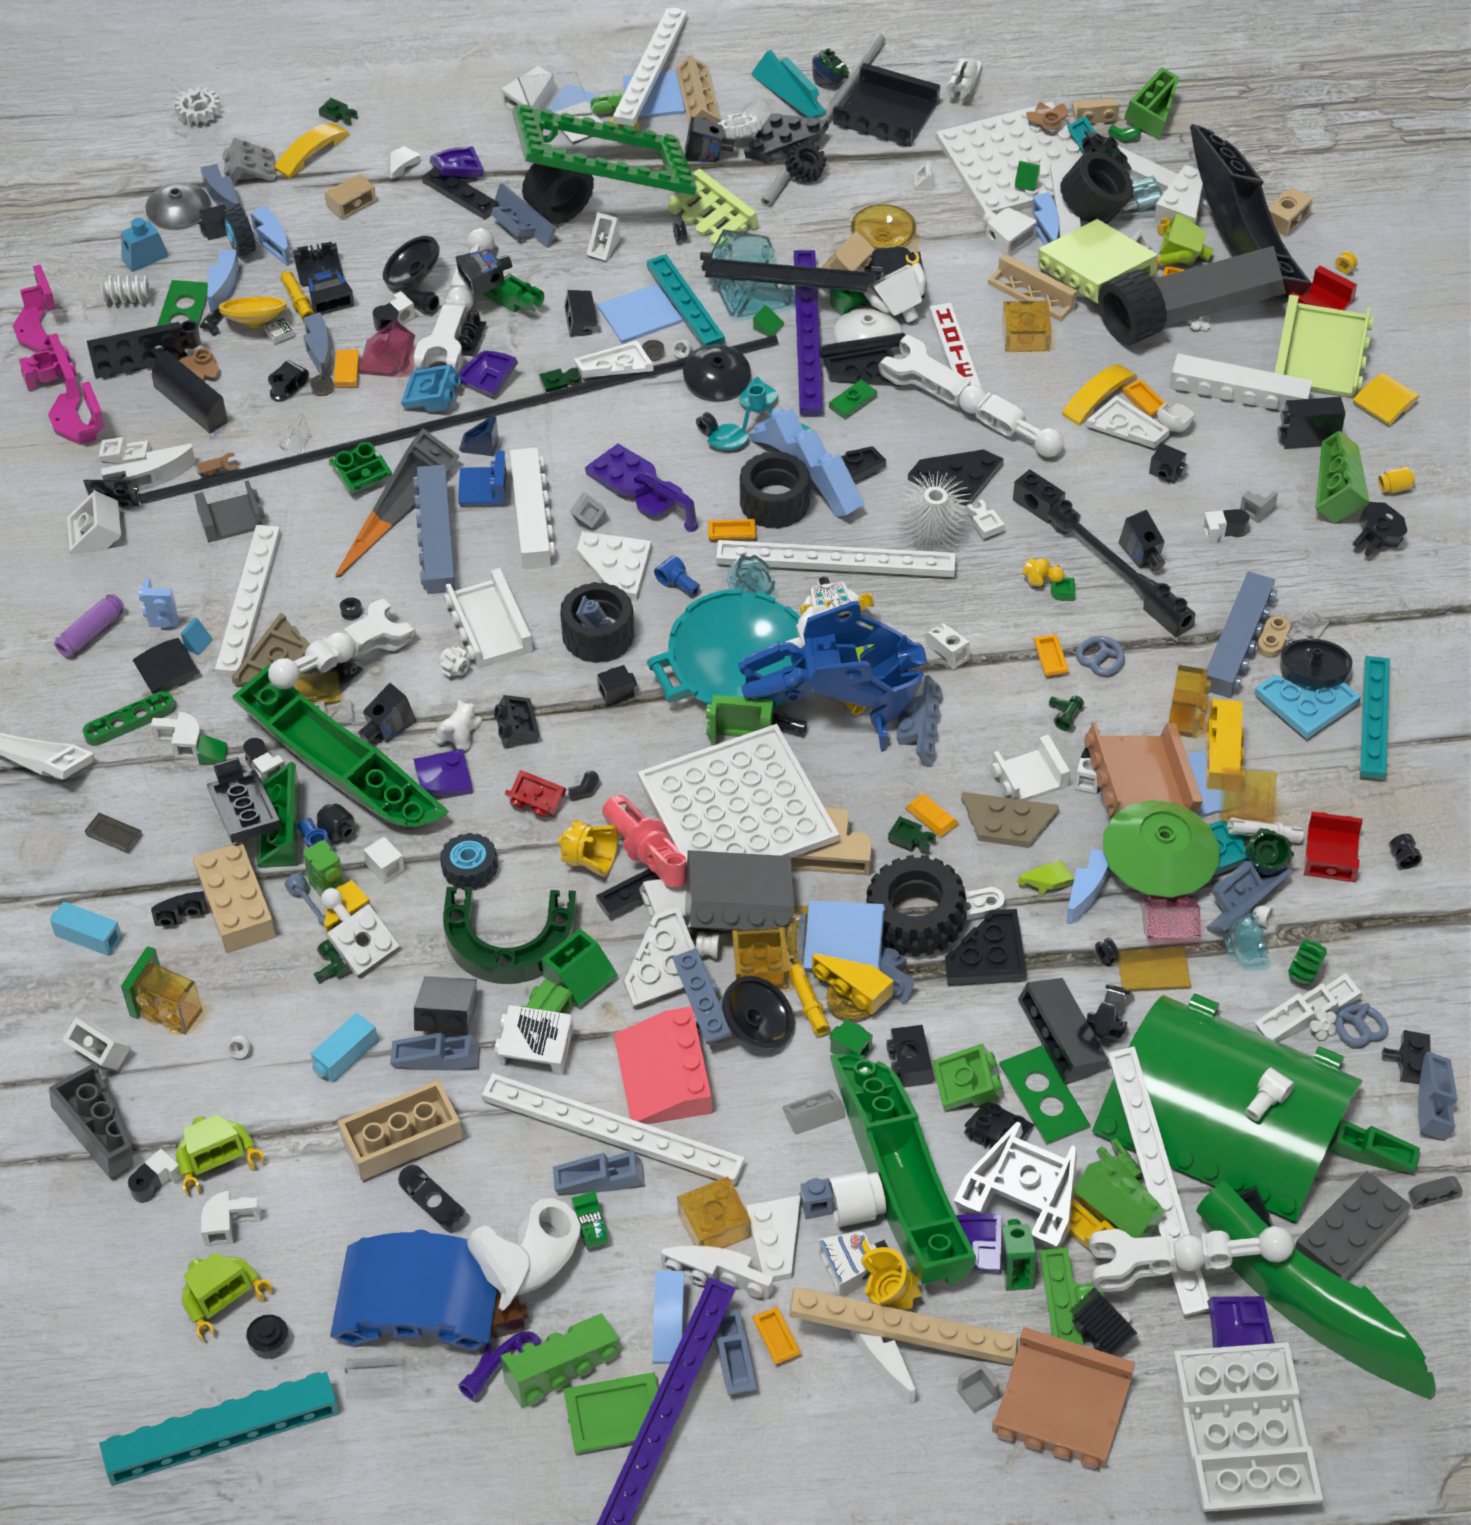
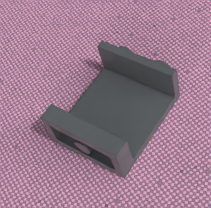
M249 480L244 481L247 494L207 504L203 492L194 494L197 511L208 543L255 531L256 525H262L261 519H265L262 505L257 506V503L260 502L256 488H251Z

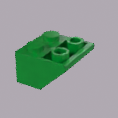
M581 928L542 958L543 977L557 986L570 990L572 1002L579 1008L618 977L617 972L600 945Z

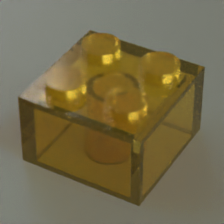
M1003 301L1002 328L1005 352H1050L1052 331L1048 301Z
M1178 665L1169 723H1176L1180 736L1197 738L1198 729H1203L1205 715L1203 714H1206L1209 697L1206 695H1209L1211 680H1207L1208 669Z
M1223 767L1220 819L1229 821L1233 817L1242 820L1273 823L1277 772L1269 769Z
M785 927L732 930L735 980L744 976H757L768 980L779 989H788L789 965Z
M149 962L132 985L140 1015L149 1022L155 1021L162 1024L169 1031H178L186 1035L203 1011L195 981L152 962Z
M728 1176L677 1196L678 1215L694 1246L724 1249L751 1238V1219Z

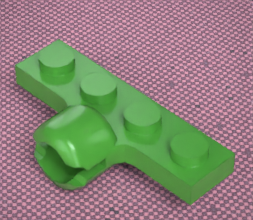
M1068 1247L1040 1250V1261L1052 1336L1083 1345L1081 1331L1071 1322L1075 1317L1070 1312V1309L1087 1295L1094 1286L1092 1283L1078 1284L1074 1282Z

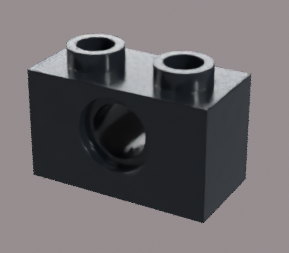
M1029 469L1014 481L1013 501L1047 524L1052 522L1047 516L1048 511L1055 502L1065 500L1066 492Z
M923 1024L891 1028L890 1039L886 1040L888 1056L893 1055L894 1062H891V1069L898 1076L903 1087L931 1084L933 1069Z

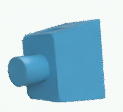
M135 218L131 221L132 227L121 233V258L131 272L169 256L159 232L150 221L144 222L142 218Z

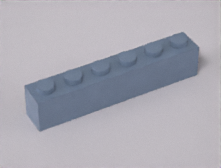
M445 465L417 467L418 476L413 477L414 490L419 491V495H415L416 509H420V514H416L417 528H422V532L417 533L418 546L423 547V551H419L420 566H424V570L420 571L421 585H426L427 594L446 592L445 585L451 584L453 591H456Z
M1247 572L1204 674L1202 690L1231 698L1233 690L1239 689L1242 680L1240 673H1245L1249 664L1247 656L1248 654L1253 655L1256 647L1254 639L1255 637H1260L1264 625L1261 622L1262 620L1267 621L1271 607H1268L1269 603L1273 604L1277 595V590L1274 589L1276 579Z

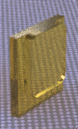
M338 671L300 674V678L294 685V688L314 705L341 704Z

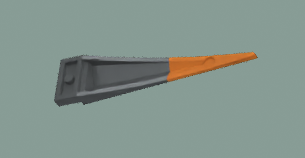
M423 428L404 453L336 572L335 577H339L415 505V495H419V491L414 490L413 477L418 476L417 467L445 465L447 474L460 456Z

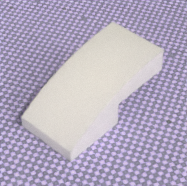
M124 437L102 440L98 458L101 461L117 464L146 460V453L151 452L152 446L148 440L126 443Z

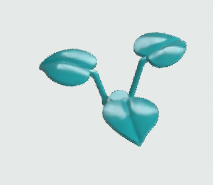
M756 376L747 385L739 398L741 406L746 408L742 427L740 428L736 424L720 425L717 430L712 431L707 440L708 444L721 450H734L746 444L749 436L744 431L747 428L750 410L760 413L766 408L770 417H772L770 413L773 411L770 405L777 400L775 389ZM801 424L803 430H806L807 433L814 432L808 426Z

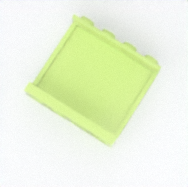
M1098 219L1038 248L1039 268L1097 304L1099 303V290L1105 282L1136 269L1144 271L1150 276L1157 274L1158 254Z
M1289 295L1275 373L1312 380L1310 391L1354 398L1356 390H1361L1363 377L1359 376V371L1364 370L1367 357L1362 355L1363 350H1368L1370 337L1366 336L1367 330H1372L1374 317H1370L1371 308H1367L1366 314L1300 304L1297 303L1299 296Z

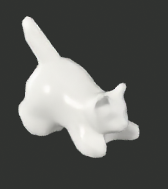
M458 700L457 708L453 715L440 722L437 727V734L434 738L435 742L442 745L450 741L455 744L457 750H468L470 748V731L477 729L482 723V718L475 716L474 705Z

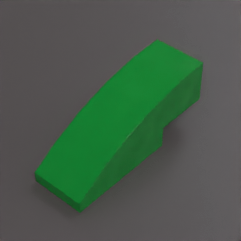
M1341 1119L1327 1151L1366 1165L1413 1173L1416 1170L1420 1148L1372 1125L1365 1130Z

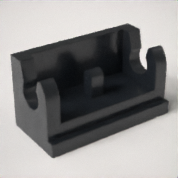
M567 290L564 309L569 336L591 335L592 330L583 329V327L597 325L592 291Z

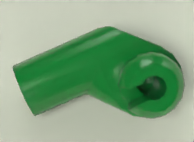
M1111 125L1108 134L1126 143L1139 138L1141 130L1136 126L1121 129Z

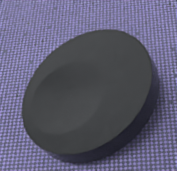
M1300 639L1293 641L1283 648L1280 657V668L1288 678L1299 684L1317 688L1333 687L1344 683L1350 677L1353 664L1350 654L1344 648L1322 639Z

